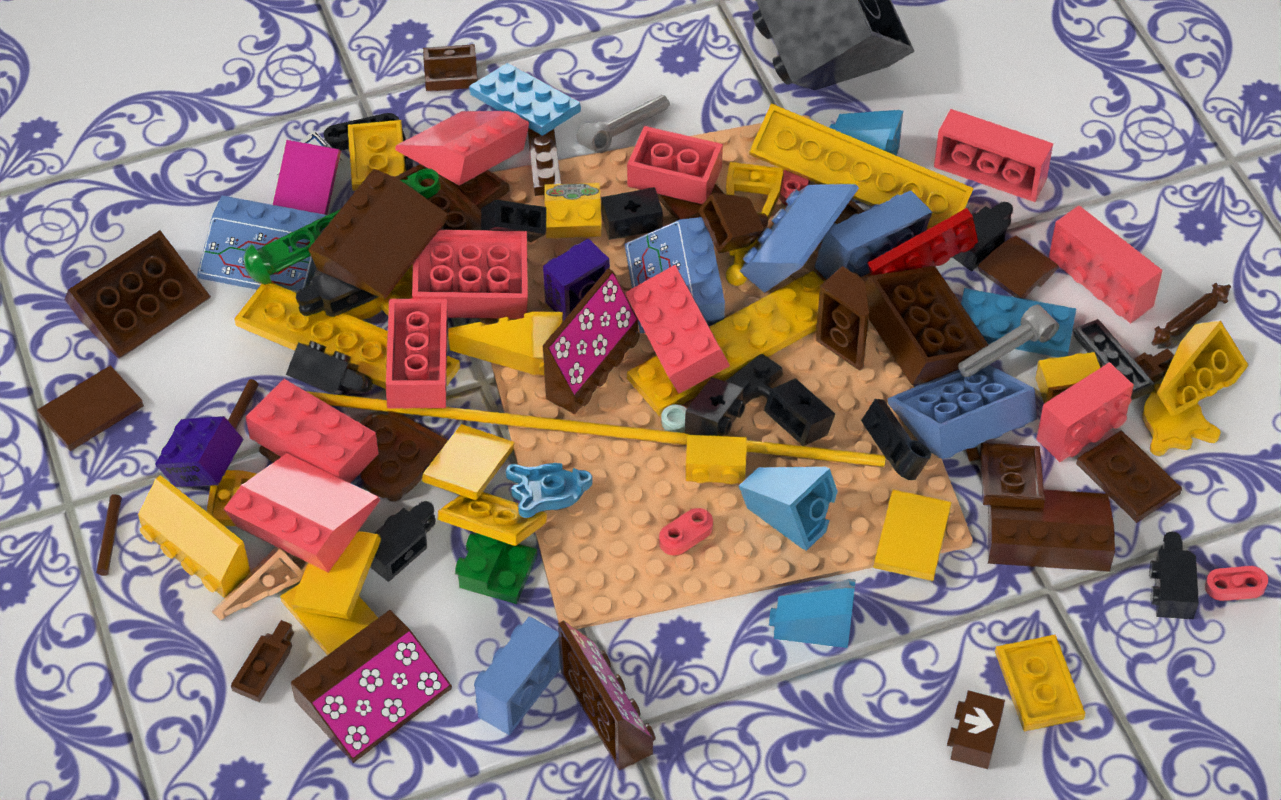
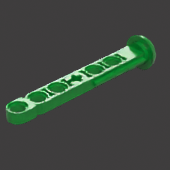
M422 169L407 176L408 180H400L426 199L438 193L441 186L438 173L432 169ZM424 179H433L435 181L428 187L420 185ZM340 209L257 250L252 244L248 246L243 256L244 267L248 275L257 283L263 285L271 284V275L310 257L311 254L308 249ZM301 239L310 240L309 245L303 248L297 247L296 243Z

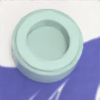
M677 404L666 407L661 414V424L664 430L685 432V412L687 408Z

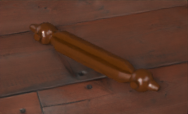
M1212 284V293L1204 294L1167 322L1165 328L1155 327L1154 330L1156 332L1151 344L1153 346L1165 345L1169 347L1171 345V337L1180 335L1213 310L1218 302L1227 303L1231 285Z

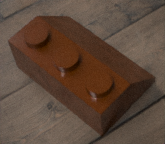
M842 266L820 285L816 341L860 371L864 367L869 319L866 284L857 273L851 272Z

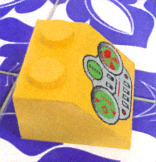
M600 183L545 184L546 238L602 237Z

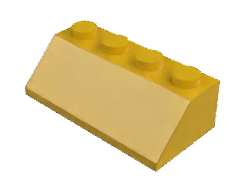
M159 475L155 479L138 513L141 534L149 542L155 541L159 544L167 557L170 559L175 557L181 562V566L189 575H197L210 592L214 593L216 591L226 598L251 572L244 541Z

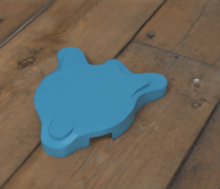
M549 463L536 467L510 464L506 468V478L518 483L511 488V495L520 501L518 512L524 518L532 517L540 511L567 508L576 503L582 494L593 484V477L590 472L575 468L570 472L564 470L561 463Z

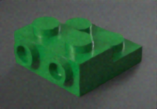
M471 533L466 543L467 556L466 558L460 557L455 568V575H458L459 588L517 604L538 556L537 549L521 544L513 546L478 533Z

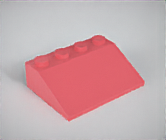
M461 111L396 145L395 150L428 169L435 170L439 175L455 184L461 185L523 151L529 122L520 118L518 114L509 111Z
M439 230L413 263L412 299H447L448 318H524V313H527L528 303L527 231Z
M286 453L242 484L225 506L224 511L238 528L329 573L376 507L380 498Z

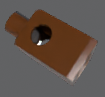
M712 193L698 209L718 253L750 246L768 226L767 215L765 213H757L748 197Z

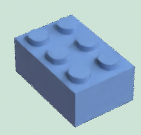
M530 616L522 625L516 626L507 645L497 650L489 668L486 671L482 670L475 679L474 687L478 718L510 736L561 669L559 632Z

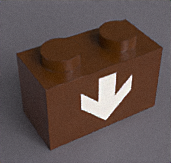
M968 690L965 702L958 701L954 719L960 720L958 728L951 727L947 746L953 747L950 760L984 769L989 768L1003 714L1004 699Z

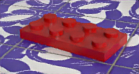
M965 208L868 262L871 276L930 266H941L956 254L969 251L978 243L973 216L968 208Z

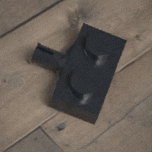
M760 354L725 382L744 388L743 401L747 404L752 399L760 396L768 399L772 383L783 376V370L781 366L767 356Z

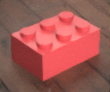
M644 126L627 163V187L639 190L655 187L657 194L703 204L711 195L722 169L723 144Z
M1109 362L1043 404L1036 440L1059 462L1069 456H1076L1083 447L1091 442H1098L1106 432L1112 428L1117 429L1125 423L1128 407L1132 400L1131 395L1134 384Z

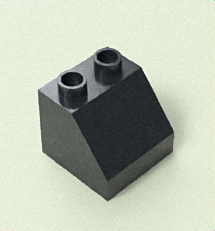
M756 0L759 9L752 13L754 23L759 32L766 39L772 38L779 54L773 58V66L778 76L787 85L793 83L812 90H818L887 68L915 52L892 0Z

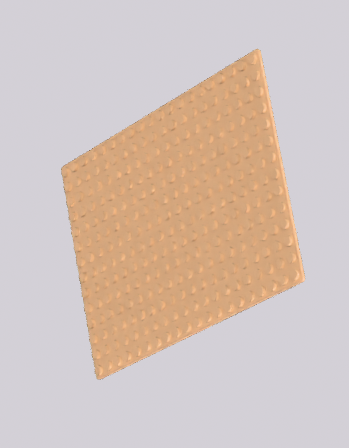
M802 115L803 117L810 119L809 116ZM762 123L691 136L723 144L722 169L715 184L724 194H726V178L730 162L777 167L749 155L751 146ZM635 146L558 160L561 184L600 183V202L601 197L639 190L627 187V163ZM531 165L492 172L507 182L510 187V191L498 200L545 207V195L535 196ZM810 181V185H816V184H817V183H815V182H813V181ZM734 191L735 196L748 197L757 213L762 212L769 196L766 194ZM778 199L771 214L767 228L771 229L774 225L771 221L774 215L781 208L785 210L787 207L780 199ZM660 202L663 211V227L677 221ZM601 213L602 237L546 238L545 234L532 242H527V313L554 312L545 303L543 266L552 258H557L567 252L572 246L580 244L586 239L591 240L609 258L610 269L614 271L624 293L632 289L625 243L648 233L609 240ZM713 243L725 300L724 319L811 271H814L825 282L826 279L815 268L818 251L822 243L818 244L802 268L765 293L748 278L741 286L729 284L726 280V270L729 266L733 265L735 256L730 255L729 251L718 253ZM868 273L861 278L866 282L871 274ZM479 318L480 322L486 325L499 322V319ZM869 319L864 367L860 371L816 341V331L768 357L781 366L783 370V376L772 383L771 388L796 378L835 413L828 435L805 446L883 455L861 421L874 399L885 400L910 439L918 441L890 407L887 399L912 389L914 386L911 385ZM640 333L635 347L628 349L624 354L621 364L609 372L603 386L596 388L592 393L589 403L586 406H582L576 414L546 400L544 375H533L491 363L504 413L665 431L661 424V416H658L627 380V371L657 356L646 333ZM764 396L749 401L745 405L742 416L740 418L736 417L732 423L730 432L727 435H723L747 437V440L802 446L764 411L767 402ZM695 398L682 404V406L688 408ZM507 425L510 439L514 442L513 450L518 465L536 467L549 463H561L564 470L570 472L573 471V468L590 472L593 477L592 486L582 494L576 503L559 510L542 511L547 513L546 524L535 531L558 623L564 620L575 629L873 568L892 489L952 502L940 554L972 546L973 539L944 463L941 458L931 453L930 459L916 480H907L894 470L886 458L885 467L746 452L745 479L758 467L830 468L838 492L835 502H830L825 519L829 520L826 533L806 551L746 507L738 486L741 483H696L694 481H685L687 445ZM694 508L705 509L712 515L713 530L707 538L680 555H668L661 550L659 546V533L663 527ZM671 535L670 537L676 538L678 535Z

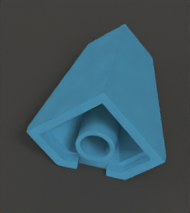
M888 110L839 114L836 123H831L829 128L897 156L900 148L904 111Z
M758 467L738 485L746 507L806 551L826 533L829 520L825 518L829 503L835 502L838 492L828 467Z
M847 579L778 596L777 608H771L769 626L774 627V639L848 648L856 580Z

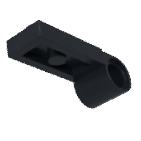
M874 399L861 419L862 423L894 470L907 480H916L930 459L931 451L924 444L910 439L885 400Z

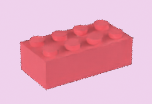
M950 109L938 131L934 167L1036 202L1047 181L1053 143Z
M1079 205L1055 222L1049 259L1059 265L1074 281L1087 288L1097 299L1102 300L1118 316L1123 317L1130 324L1154 307L1162 269Z
M676 265L625 292L678 394L730 366Z
M389 299L386 364L387 408H446L447 299Z
M283 379L246 416L250 439L280 457L288 453L349 483L379 454L376 432L286 379Z

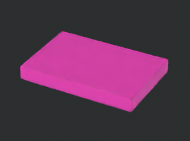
M286 140L273 205L328 215L341 151L339 149Z

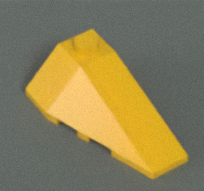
M563 312L524 313V318L510 320L508 317L499 318L498 323L490 325L477 322L448 328L449 349L453 352L533 375H544L543 345L563 322Z
M1221 320L1195 324L1180 342L1157 392L1171 416H1176L1198 404L1203 398L1216 394L1218 390L1224 387L1231 386L1249 366Z

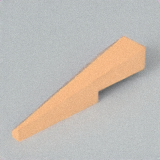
M275 547L229 593L212 613L219 620H222L242 608H247L267 596H271L300 582L308 562L281 548Z

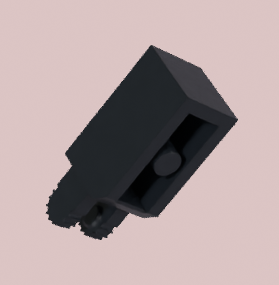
M1004 201L992 209L985 206L978 213H972L978 243L969 251L960 252L952 258L971 272L977 268L989 254L1005 242L1007 227L1011 225L1013 205Z
M325 273L311 278L312 285L303 288V290L300 289L295 296L299 304L300 314L311 316L312 314L325 311L327 316L332 317L379 298V296Z
M311 340L309 345L298 342L286 372L287 376L331 394L344 395L350 389L365 393L371 390L373 380H371V377L357 371L359 365L349 362L351 356L335 351L332 355L325 352L326 346Z
M421 501L419 505H416L410 511L402 508L397 514L388 517L384 525L374 533L379 535L381 542L370 568L387 582L391 581L427 549L426 533L431 530V527L436 522L435 515H433L435 510L432 502Z
M1169 531L1164 535L1163 545H1161V549H1158L1156 560L1150 561L1149 577L1150 579H1155V586L1151 587L1150 602L1151 605H1156V617L1194 619L1199 604L1196 556L1191 551L1183 550V542L1179 533Z

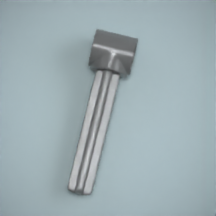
M660 95L607 123L602 121L595 124L584 123L577 131V142L597 153H603L610 147L612 137L667 110L670 102L665 95Z
M1039 304L1034 305L1023 314L1021 326L960 362L958 369L963 377H970L1029 340L1033 342L1039 340L1041 343L1050 340L1057 333L1059 323Z

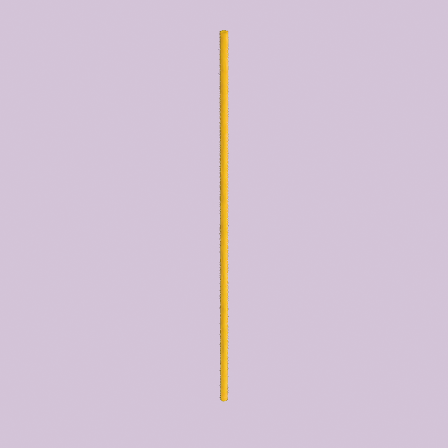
M306 391L330 406L384 412L393 411L402 414L687 445V435H689L680 432L454 407L387 408V400ZM747 440L746 452L885 467V456L879 454Z

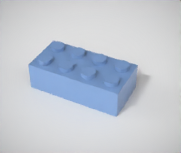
M910 190L902 195H895L889 201L880 205L875 204L865 212L854 214L841 223H834L824 236L821 248L818 251L815 268L826 280L842 266L862 277L870 273L868 262L926 231L932 211Z

